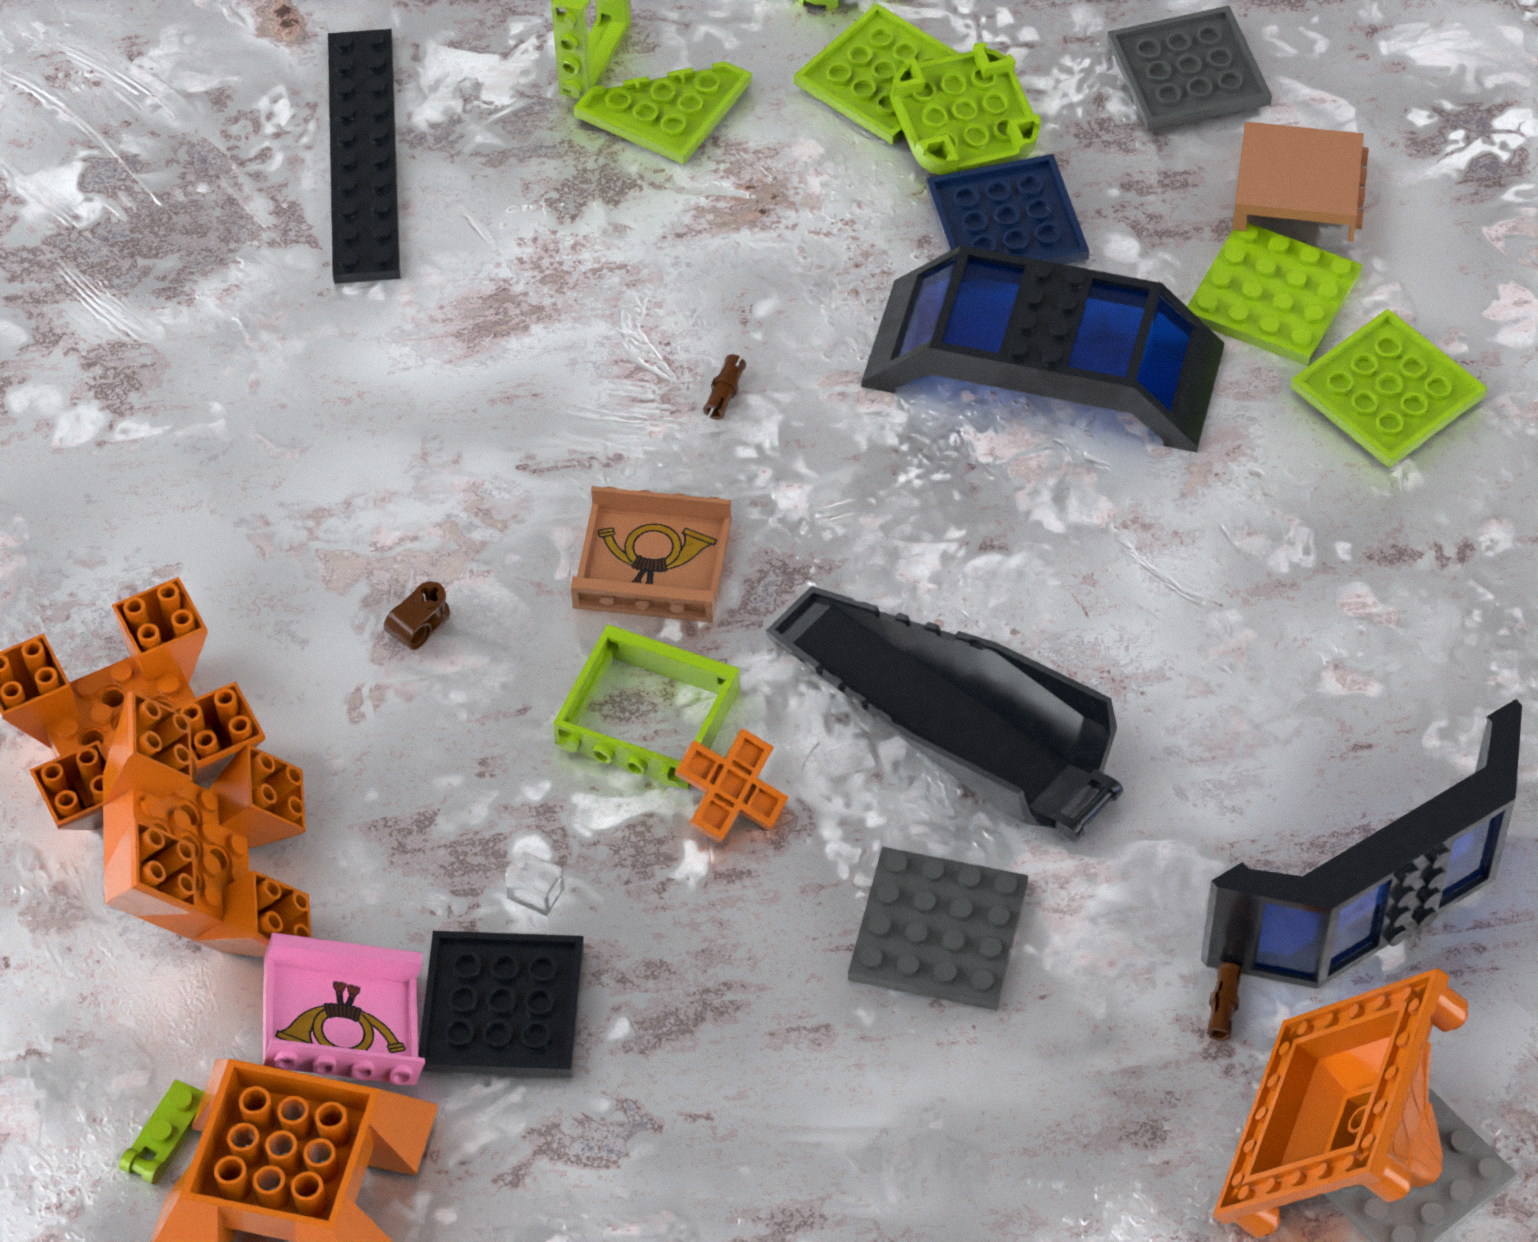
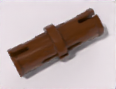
M730 354L726 356L720 374L711 383L712 392L703 407L705 415H708L711 408H714L709 417L711 419L720 420L724 417L730 399L736 396L739 390L737 383L746 367V362L742 358L739 365L736 366L740 358L738 355Z
M1226 962L1218 965L1216 986L1214 992L1210 994L1209 1005L1211 1007V1015L1206 1034L1211 1039L1226 1041L1231 1038L1233 1016L1235 1011L1239 1009L1240 998L1237 995L1242 968L1239 969L1240 966L1234 963Z

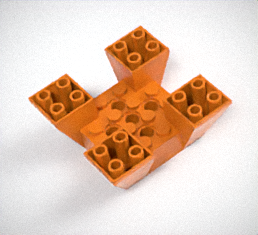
M179 577L112 604L130 657L71 682L68 681L44 633L0 651V713L3 719L52 749L56 757L29 771L58 829L95 830L103 826V772L126 696L132 690L190 717L192 781L190 782L197 785L219 776L235 755L246 745L256 748L266 740L264 732L236 681L198 698L194 696L189 682L208 631Z
M133 690L129 692L125 699L103 772L105 904L222 953L264 957L272 933L311 938L309 894L257 871L251 870L249 872L248 855L249 848L301 835L306 831L303 770L251 745H246L235 755L210 788H203L190 782L192 781L190 717Z
M216 1059L192 1124L193 1130L202 1132L194 1158L167 1194L150 1242H233L237 1230L292 1242H393L355 1204L367 1166L416 1176L438 1110V1104L368 1086L234 1059Z

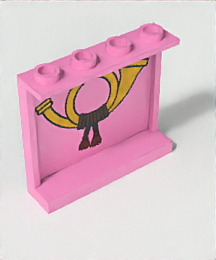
M272 933L264 955L263 1065L288 1071L316 1073L322 1076L333 1075L355 1078L357 1080H373L396 1085L416 1086L425 1064V1058L418 1057L417 977L422 967V953Z

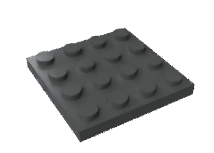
M1230 6L1107 32V42L1147 132L1271 105V92Z
M882 847L850 963L848 980L997 1010L1028 885V875Z

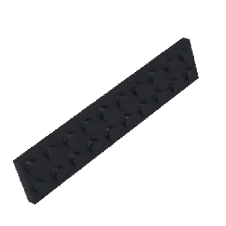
M392 29L328 33L334 284L401 279Z

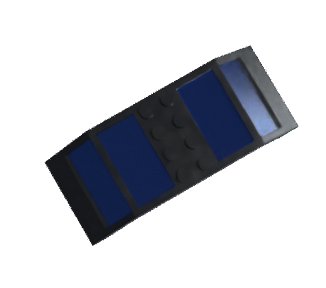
M960 245L894 280L861 381V387L895 394L896 387L927 374L1131 413L1163 440V446L1197 452L1225 343L1163 283Z
M1515 699L1486 717L1487 722L1474 774L1306 875L1297 876L1249 869L1242 862L1211 880L1201 961L1205 966L1218 969V965L1221 963H1234L1240 966L1239 969L1242 968V974L1318 989L1388 945L1396 946L1415 928L1427 927L1437 918L1438 914L1494 881L1497 876L1516 799L1522 704Z

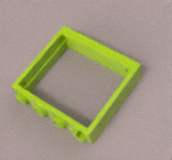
M591 0L551 1L560 94L581 99L590 87L598 86L631 23L630 0H595L597 19L589 34L587 31L586 9ZM559 8L566 10V13L559 11Z
M607 624L553 722L555 744L570 752L577 751L592 756L601 763H612L624 767L633 774L650 776L660 780L665 785L671 787L678 786L689 790L691 784L674 775L680 763L679 760L578 726V723L610 663L615 659L718 694L695 738V741L710 749L740 691V669Z

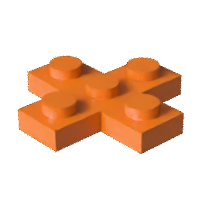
M743 728L738 732L724 758L697 741H692L674 772V775L705 793L688 825L719 843L724 840L738 813L764 829L770 830L788 799L787 795L758 779L774 747Z

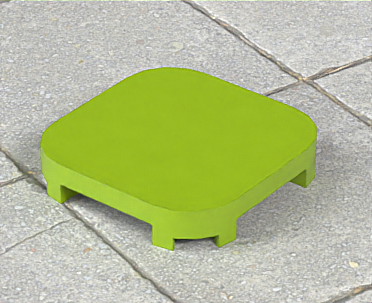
M975 43L973 51L919 63H917L915 56L903 61V65L895 73L890 90L891 104L911 151L922 167L931 173L945 175L1018 161L1026 158L1034 150L1041 127V120L1039 114L1034 115L1014 71L1016 61L1010 53L1005 56L999 51L986 48L987 43Z

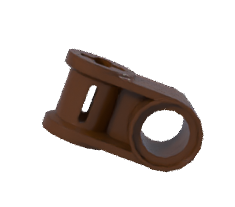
M433 581L424 582L419 585L400 605L390 611L384 621V630L410 650L419 649L450 617L449 605L445 602V588L440 583Z

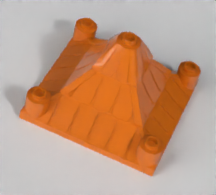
M1436 968L1283 1020L1213 1213L1215 1219L1224 1225L1234 1222L1253 1237L1261 1238L1272 1234L1277 1229L1280 1222L1279 1206L1353 1185L1365 1186L1385 1202H1393L1404 1198L1411 1187H1423L1434 1183L1439 1178L1442 1172L1443 1154L1432 1104L1428 1101L1431 1043L1428 1042V1038L1433 1025L1443 1032H1448L1452 1029L1460 1028L1468 1017L1467 1000L1447 985L1450 976L1441 969Z

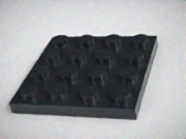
M433 931L418 1057L425 1058L422 1071L572 1077L584 954V936Z

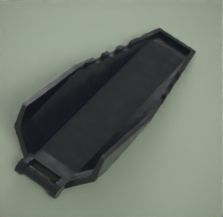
M811 586L766 630L768 637L997 810L1025 824L1057 829L1070 841L1077 842L1085 834L1084 828L1110 801H1116L1124 792L1123 787L1117 780L1104 774L1117 730L1111 698L997 642L958 631L956 634L942 631L938 624L927 622L926 625L910 621L908 615L899 612L896 616L879 611L876 605L858 602L853 598ZM1094 788L1099 790L1074 819L1068 816Z

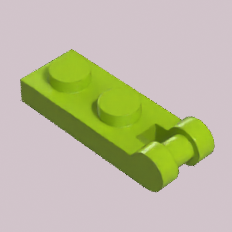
M175 1079L132 1147L123 1153L119 1162V1169L128 1174L136 1172L142 1175L144 1181L156 1185L192 1131V1124L204 1091ZM147 1153L155 1156L154 1159L149 1161L144 1159Z

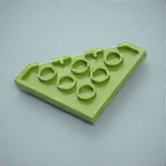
M722 61L712 63V68L694 71L693 67L667 72L668 77L649 80V76L624 80L623 85L606 89L604 84L593 86L573 107L574 116L684 165L752 83V73Z

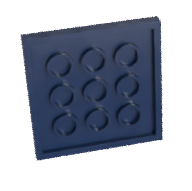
M1054 154L926 178V189L948 252L963 245L1059 264L1089 260V248ZM963 276L961 284L980 281V279Z

